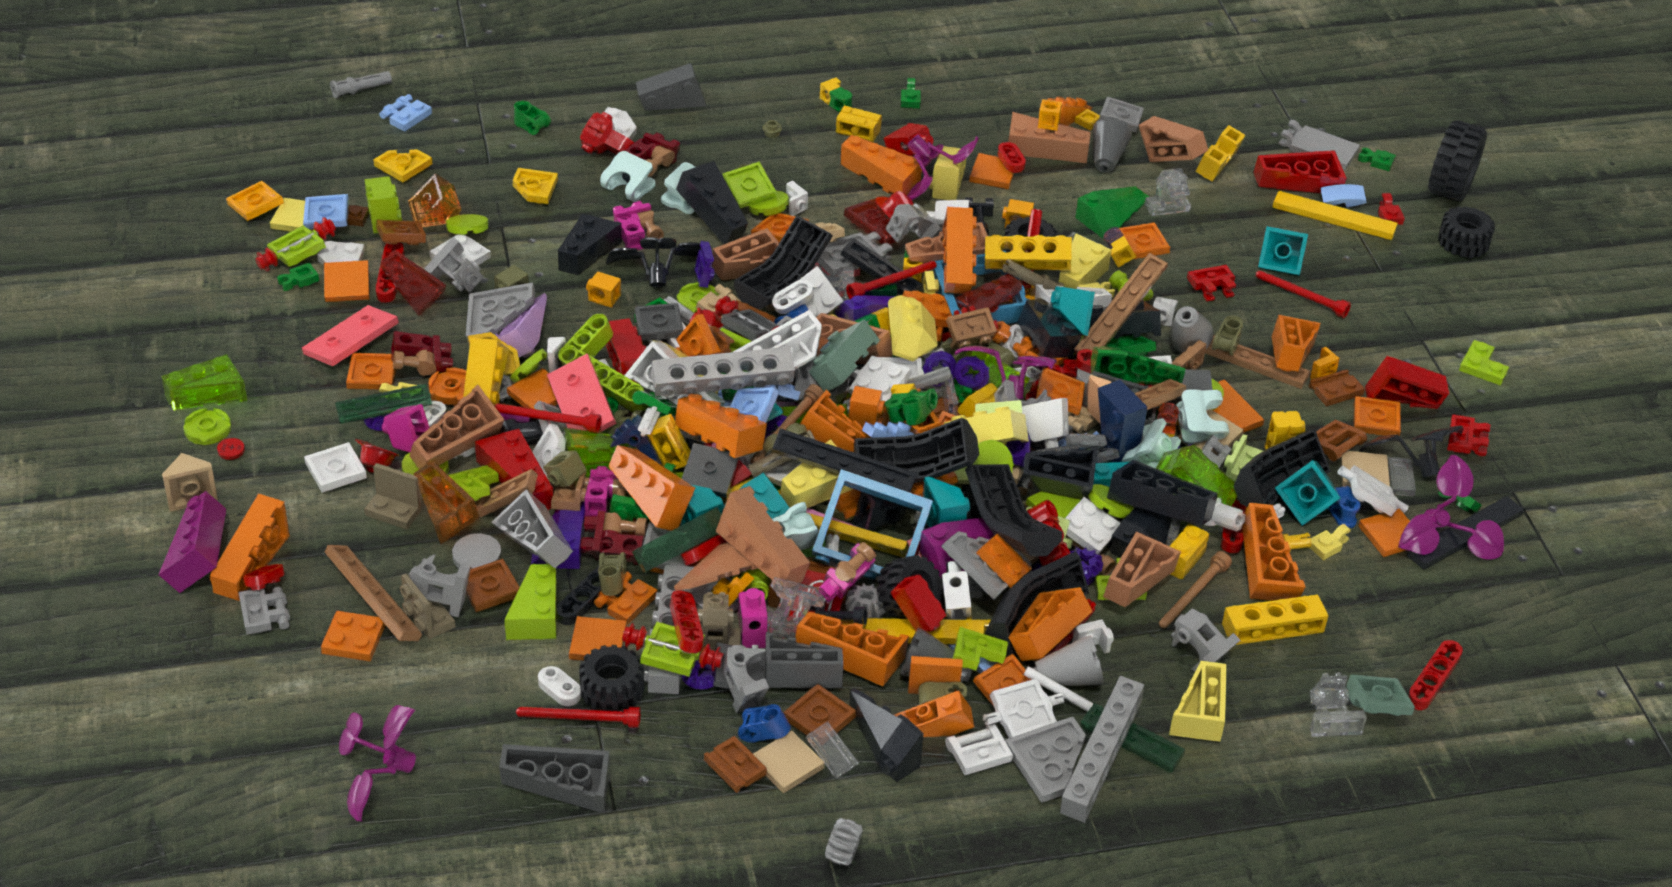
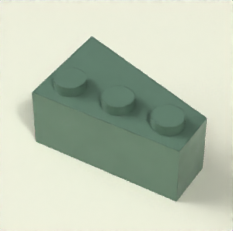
M865 319L840 333L839 331L832 333L827 338V344L820 349V355L813 360L814 364L809 373L824 392L826 389L830 391L843 384L857 368L855 362L860 356L865 358L869 354L867 348L877 345L880 341Z

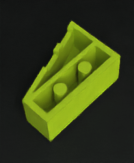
M390 177L364 179L373 233H378L376 229L377 220L402 221L395 184L391 183Z
M549 564L530 565L504 620L506 640L556 639V568Z

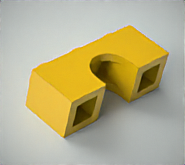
M1228 125L1220 135L1215 146L1211 145L1203 155L1195 172L1213 182L1237 153L1246 135Z

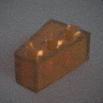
M434 461L413 473L414 476L418 477L419 492L440 544L479 518L474 499Z

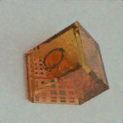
M434 174L408 201L413 220L419 221L422 228L446 224L447 219L459 215L462 210L454 185L437 174Z

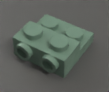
M1350 675L1345 693L1353 706L1363 708L1365 712L1371 714L1388 713L1395 716L1413 714L1415 706L1397 678Z

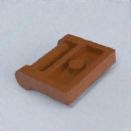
M1334 420L1316 431L1324 454L1331 461L1340 459L1343 453L1367 441V435L1364 431L1338 420ZM1348 437L1350 438V439H1348L1347 441L1343 442L1342 444H1340L1339 446L1336 447V445L1339 444L1340 442L1344 441V440L1347 439Z

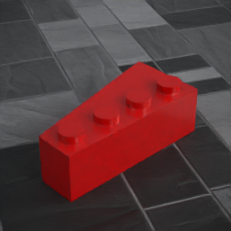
M1335 150L1258 155L1253 172L1259 187L1322 194L1321 187L1345 184L1347 179Z
M629 318L608 321L613 330V336L606 344L613 369L624 376L646 349L645 345H642V339L638 335L637 327L632 325Z
M520 429L475 441L476 462L480 466L487 465L498 472L501 484L530 469L535 471L538 476L532 495L543 503L547 510H551L553 487Z

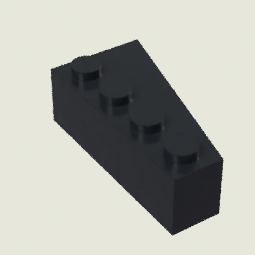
M715 161L682 172L676 190L723 244H727L742 238L748 222Z
M1132 460L1113 472L1107 498L1187 521L1192 525L1203 526L1212 519L1218 493Z

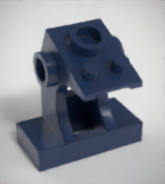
M638 414L632 420L626 419L619 429L616 428L614 430V434L611 436L613 439L611 447L628 443L662 465L647 434L644 437L638 431L642 420ZM631 436L637 437L638 440H633Z

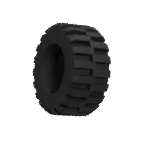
M1460 120L1452 121L1442 139L1431 170L1428 190L1432 194L1457 202L1465 198L1472 185L1485 148L1487 131L1484 128Z

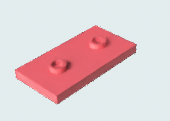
M367 305L302 347V351L306 356L334 366L397 325L399 321L397 316Z
M588 354L547 374L563 414L582 417L590 413L601 415L602 425L599 433L617 424ZM566 424L575 445L598 434L588 432L583 426Z

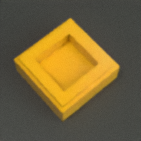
M1086 109L1075 117L1074 123L1092 130L1100 115Z

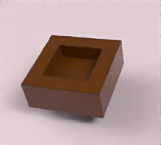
M349 205L347 225L364 227L369 216V207Z

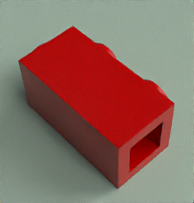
M921 575L905 577L890 592L915 631H917V628L932 632L941 625L940 621L946 616L941 603L934 597L927 582Z

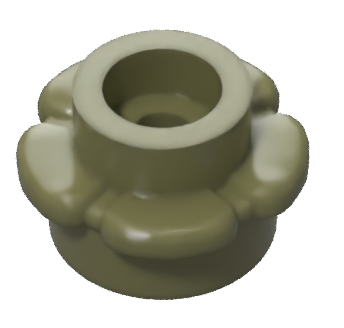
M775 120L767 121L762 127L765 136L769 138L778 137L782 131L781 124Z

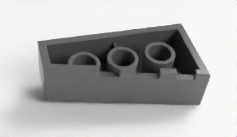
M503 744L499 766L501 784L605 814L610 775V751Z

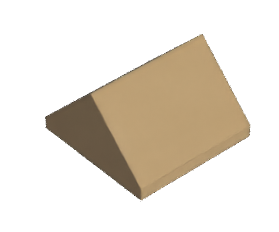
M181 453L162 474L170 512L186 508L188 501L192 497L199 496L205 491L218 501L210 462Z

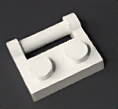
M995 724L988 725L984 730L967 735L946 738L947 749L950 753L952 752L964 775L1011 762L1013 758L1011 750Z

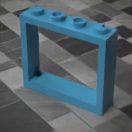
M985 254L976 255V267H973V273L981 275L1001 272L1003 279L1006 281L1007 289L1012 295L1014 304L988 307L993 321H1004L1006 324L1017 322L1026 300H1029L1025 297L1024 286L1020 285L1018 278L1007 272L1005 273L1002 269H985ZM943 260L935 261L937 267L931 270L934 273V278L938 279L939 292L937 294L945 297L951 314L954 316V311H959L953 293H944V265L946 263H943Z
M841 469L812 550V555L816 556L815 559L825 564H829L830 561L838 564L841 561L848 562L853 558L822 546L843 485L920 511L921 515L906 557L914 556L933 500ZM874 564L863 577L875 580L876 577L881 576L880 571L884 567Z

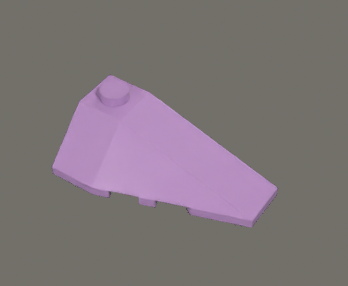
M545 293L536 297L534 304L506 325L499 333V336L497 333L495 334L498 339L515 348L518 352V357L523 356L526 358L535 352L534 347L540 339L547 296Z

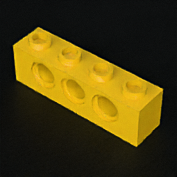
M1022 235L985 236V269H1003L1004 263L1009 265L1006 263V260L1011 259L1013 262L1029 270H1071L1072 237L1063 235L1056 237H1045L1043 235H1036L1034 237H1023ZM1003 250H1011V252L1006 253ZM1025 250H1032V252H1030V253H1026V252H1024V251H1025ZM1047 250H1053L1054 252H1053V253H1047V252H1045V251H1047Z
M1317 594L1225 607L1222 626L1227 637L1234 633L1240 639L1236 644L1239 645L1323 633L1329 615Z

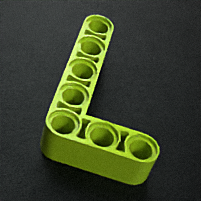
M604 314L591 316L559 351L558 357L562 365L564 366L588 354L606 397L616 399L619 405L631 412L636 410L646 411L649 408L648 405L635 404L632 399L634 392L644 391L643 387L594 358L612 338L613 330Z

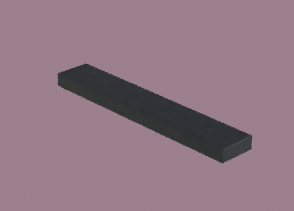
M781 428L772 448L773 453L839 474L842 469L909 493L917 474Z
M1506 496L1456 524L1475 530L1479 522L1491 520L1502 527L1522 516L1524 509ZM1449 527L1439 533V543L1433 552L1417 554L1408 550L1407 556L1425 570L1468 546V540L1473 534Z

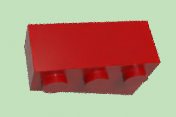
M1386 356L1365 385L1367 398L1409 404L1410 407L1438 409L1449 395L1445 375L1390 356Z

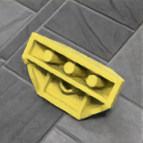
M902 295L891 298L888 301L892 354L913 362L936 349L938 343L935 319L923 304L912 297Z

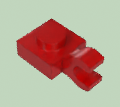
M1382 193L1383 201L1379 202V217L1398 223L1397 225H1403L1405 218L1400 206L1393 205L1391 193Z

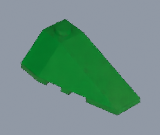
M1136 186L1092 191L1078 198L1075 218L1103 239L1105 238L1104 235L1108 237L1116 233L1117 228H1122V224L1131 219V215L1137 212L1149 200V196Z
M1093 347L1090 361L1091 374L1093 371L1137 384L1156 385L1169 379L1182 384L1185 374V368L1115 347Z

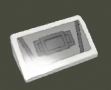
M550 337L548 339L549 373L563 366L558 354L566 344L565 337Z

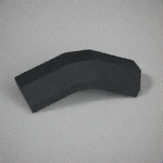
M796 215L774 253L763 264L734 280V289L741 302L758 310L771 304L776 293L812 271L833 235Z
M962 417L919 434L901 437L855 438L854 453L917 473L914 483L923 482L925 477L928 476L937 478L972 465L979 456L977 436L968 420Z
M1310 429L1268 448L1242 467L1233 485L1240 504L1248 507L1249 503L1272 505L1280 497L1275 487L1312 460L1318 462L1326 474L1330 473L1331 469L1315 429Z
M1009 464L969 465L965 469L980 515L994 535L998 534L1012 548L1029 556H1048L1061 542L1062 531L1033 519L1024 508Z
M1076 551L1026 574L1003 595L985 631V635L1008 642L1006 657L1013 654L1017 658L1018 654L1009 639V635L1039 593L1080 587L1084 595L1089 594L1078 553Z

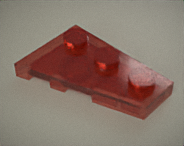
M875 199L844 209L843 215L867 234L877 232L881 236V239L878 240L881 244L896 242L886 230L890 220L885 217V212L877 207Z
M396 250L392 251L381 262L380 268L418 316L446 290L445 283Z
M1010 274L1002 275L994 281L985 283L972 291H967L963 295L956 297V303L960 308H967L968 312H970V306H975L976 310L988 307L990 312L994 313L998 310V305L1001 302H1007L1022 290L1021 281Z

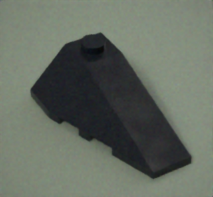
M1136 507L1123 519L1112 534L1110 553L1121 558L1136 531L1166 545L1173 517Z
M856 688L851 689L849 706L856 710L855 720L883 773L898 782L920 768L924 733L905 716L900 714L896 717L891 714L889 707L885 705L879 707L870 696Z

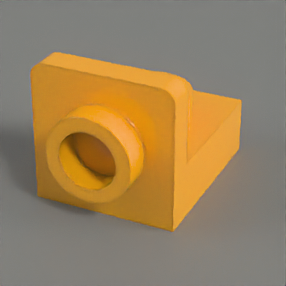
M1327 347L1322 348L1320 359L1313 362L1310 379L1336 373L1340 358Z
M748 572L741 579L736 576L732 582L727 578H722L711 589V592L713 594L725 592V594L729 595V607L738 598L739 593L743 592L754 578Z

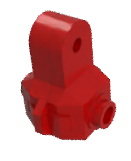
M602 112V114L594 113L580 135L581 148L589 154H592V152L600 154L609 150L617 155L619 152L630 147L634 142L615 131L613 117L606 112Z

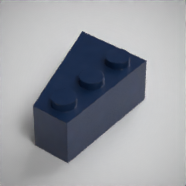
M1117 380L1098 388L1101 434L1106 436L1107 445L1103 446V453L1113 463L1121 462L1127 451L1134 449L1141 443L1148 407L1121 380Z

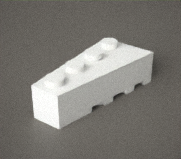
M652 341L625 376L640 383L643 387L654 391L651 373L652 360L679 357L665 343ZM703 391L694 393L701 395L704 400L717 401L721 403V406L726 403L715 392ZM674 394L669 397H661L677 405L678 399L688 397L689 394Z

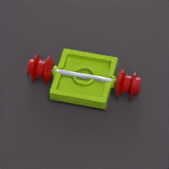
M325 217L322 218L321 224L314 222V230L312 231L303 225L267 244L268 248H265V254L262 255L260 252H257L256 264L261 270L264 269L267 272L270 265L278 266V259L288 267L297 265L305 258L316 255L320 250L326 248L324 243L327 239L326 235L335 236L334 231L336 227L331 219L327 220Z
M656 622L651 635H647L645 626L640 630L635 629L634 623L630 627L626 626L622 635V641L625 642L626 648L630 644H634L636 650L639 651L645 645L641 655V664L688 677L696 660H699L702 669L707 664L711 665L714 672L716 667H721L724 659L721 647L714 651L711 650L710 644L705 645L698 653H687L681 650L675 627Z

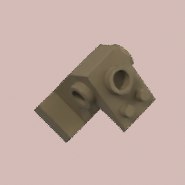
M707 592V594L703 595V609H698L700 624H703L702 632L705 635L702 648L710 644L711 650L715 651L717 642L732 646L740 645V628H728V624H733V609H728L729 595L725 594V592H720L719 594Z

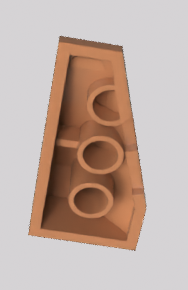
M976 223V229H973V235H976V248H973V254H985V236L988 235L983 223ZM943 231L939 232V236L933 238L924 237L905 244L910 261L927 263L943 260Z
M729 542L718 545L674 586V589L677 591L695 588L718 581L721 578L738 575L742 571L757 569V567Z

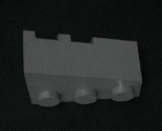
M692 63L636 82L638 95L645 111L706 107L704 93Z

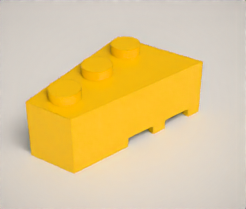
M471 338L463 397H466L476 385H479L493 405L499 403V392L509 349L500 341Z

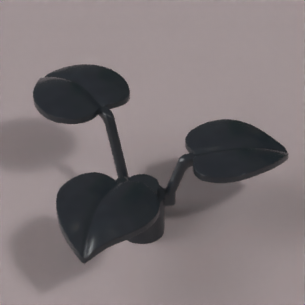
M646 237L640 241V246L644 249H655V263H652L651 267L648 266L645 254L641 251L638 252L635 248H616L611 250L606 259V264L619 260L642 259L646 276H649V286L664 287L666 286V276L669 275L673 255L697 256L698 250L702 249L700 243L696 242L679 243L677 245V241L673 238ZM659 249H670L666 267H664L663 263L659 262Z
M1460 425L1438 429L1411 439L1412 442L1424 440L1426 452L1418 454L1419 459L1415 457L1398 434L1377 437L1362 446L1359 452H1363L1369 446L1397 441L1409 454L1414 465H1419L1422 477H1428L1438 474L1440 470L1436 454V441L1442 442L1445 435L1453 432L1462 434L1464 428ZM1429 440H1431L1432 451L1430 450Z

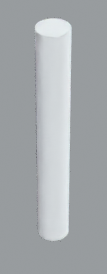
M1029 666L1023 674L1031 680L1038 679L1040 685L1055 694L1062 693L1064 699L1091 713L1095 706L1092 702Z

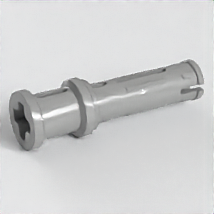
M386 71L360 78L347 77L346 80L337 82L333 80L330 82V87L334 98H339V95L348 93L353 95L361 89L392 83L390 72Z

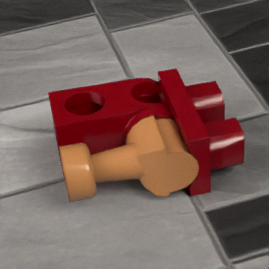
M657 132L654 135L645 133L643 138L637 140L624 151L650 162L653 169L648 174V177H651L657 172L659 165L668 167L677 161L680 142L675 139L670 142L666 141L664 136Z
M394 331L391 344L393 369L401 370L403 366L417 368L422 376H432L438 371L444 373L446 368L453 367V358H450L451 343L440 342L439 335L430 337L428 335Z
M599 510L597 516H585L584 531L595 532L594 538L582 537L581 552L594 555L595 560H599L600 553L620 555L621 552H625L628 562H633V565L643 566V563L639 562L648 526V519L638 518L636 522L621 520L617 513H606V511ZM622 532H635L636 535H624Z

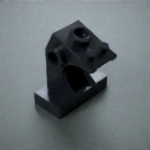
M861 492L852 525L874 532L876 527L899 521L906 513L907 507Z

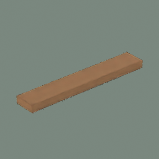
M1149 253L1090 328L1088 336H1084L1076 346L1075 353L1077 354L1082 349L1093 351V347H1106L1166 270L1168 263Z
M1213 335L1209 347L1205 350V353L1300 389L1308 380L1311 372L1302 367L1298 372L1283 371L1276 367L1275 357L1239 344L1233 356L1223 350H1212L1215 335Z
M328 545L325 550L326 555L399 641H419L422 636L420 630L350 548L342 545Z

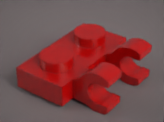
M1227 265L1188 271L1187 273L1188 281L1195 290H1202L1203 297L1207 302L1215 300L1212 292L1217 290V286L1222 287L1225 298L1234 297L1235 295L1231 289L1236 288L1235 275Z
M1452 414L1450 427L1462 425L1464 430L1462 434L1456 432L1449 434L1447 450L1470 454L1471 450H1473L1479 456H1486L1487 448L1485 447L1489 445V433L1484 432H1490L1491 425L1489 423H1475V418Z

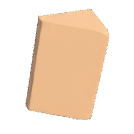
M1090 375L1087 411L1100 423L1098 388L1112 382Z

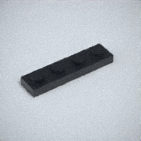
M854 238L849 241L840 254L875 279L902 271ZM913 277L889 284L896 285L899 295H903L904 290L920 292L923 284Z

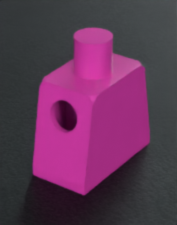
M422 404L397 409L385 416L382 424V431L389 435L392 446L407 452H411L413 442L430 428Z
M756 588L740 592L738 596V622L741 643L746 648H752L753 645H758V648H765L767 609L764 592ZM752 621H756L757 629L749 628V624Z

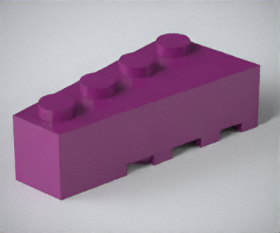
M207 491L199 496L192 497L188 501L186 510L158 574L179 593L217 567L226 508Z

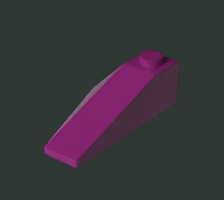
M983 518L945 522L921 531L920 552L928 559V562L932 561L935 564L934 569L939 570L941 579L942 574L947 573L946 563L955 561L941 546L958 531L967 533V537L973 539L982 537L990 540L995 536Z

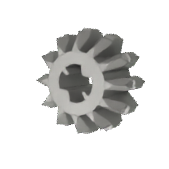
M863 582L861 587L854 585L853 589L848 591L845 601L846 612L854 611L855 607H866L868 618L884 616L886 612L882 608L884 604L879 602L878 597H880V594L877 592V588L875 589L874 583L866 586Z
M838 819L828 840L825 851L826 858L839 865L848 866L851 864L862 836V826L850 819Z

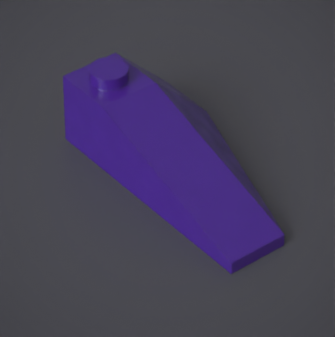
M854 296L849 300L843 301L835 310V315L839 318L855 321L882 308H888V301L896 296Z
M582 502L580 511L556 509L552 515L553 520L573 550L567 560L560 563L556 568L580 569L582 555L580 545L581 539L584 537L585 502ZM532 553L531 564H548Z

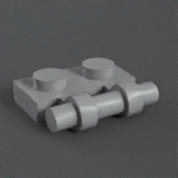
M275 587L272 590L273 593L266 595L264 588L239 592L246 635L272 630L271 622L279 623L281 629L289 627L290 612L286 609L287 597L281 587ZM268 606H274L276 609L268 610Z

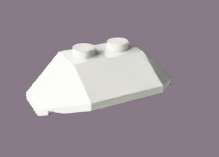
M808 310L733 352L791 347L794 368L796 370L816 358L822 324Z

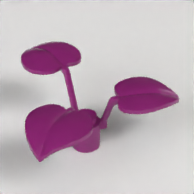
M920 135L915 136L908 143L907 147L915 154L914 158L918 161L924 177L923 180L919 181L911 189L907 196L913 200L928 189L933 178L929 177L925 167L934 158L941 154L954 160L953 164L956 165L972 153L979 138L976 136L974 141L962 147L957 154L950 155L942 151L944 147L942 144L933 146L930 142L926 143Z
M967 346L955 351V355L964 351H981L995 356L1002 383L1005 381L1006 376L1000 355L995 349L982 346ZM1022 356L1018 357V361H1013L1012 364L1022 365L1020 375H1009V379H1007L1014 382L1015 396L1018 399H1023L1024 378L1027 367L1033 366L1039 371H1042L1043 367H1050L1052 369L1057 360L1049 357Z
M1450 455L1447 462L1440 468L1436 483L1439 491L1445 496H1451V498L1442 504H1438L1437 509H1428L1424 514H1419L1412 518L1401 535L1398 547L1417 554H1429L1437 548L1439 543V533L1435 529L1446 526L1473 534L1468 540V547L1475 556L1482 559H1496L1504 551V536L1502 529L1497 523L1491 520H1484L1479 522L1474 530L1449 522L1450 515L1444 507L1455 501L1457 496L1467 497L1472 491L1474 483L1473 474L1466 462L1456 455Z
M395 705L390 710L383 727V734L385 736L383 740L384 748L360 739L358 735L363 726L362 717L355 712L349 715L346 728L343 730L339 742L340 754L344 756L349 755L353 750L355 742L384 753L383 763L387 764L388 767L364 770L362 776L357 775L349 789L347 806L351 816L357 821L363 822L362 812L373 783L371 774H395L396 770L409 773L413 769L416 760L415 753L407 751L395 743L415 709Z

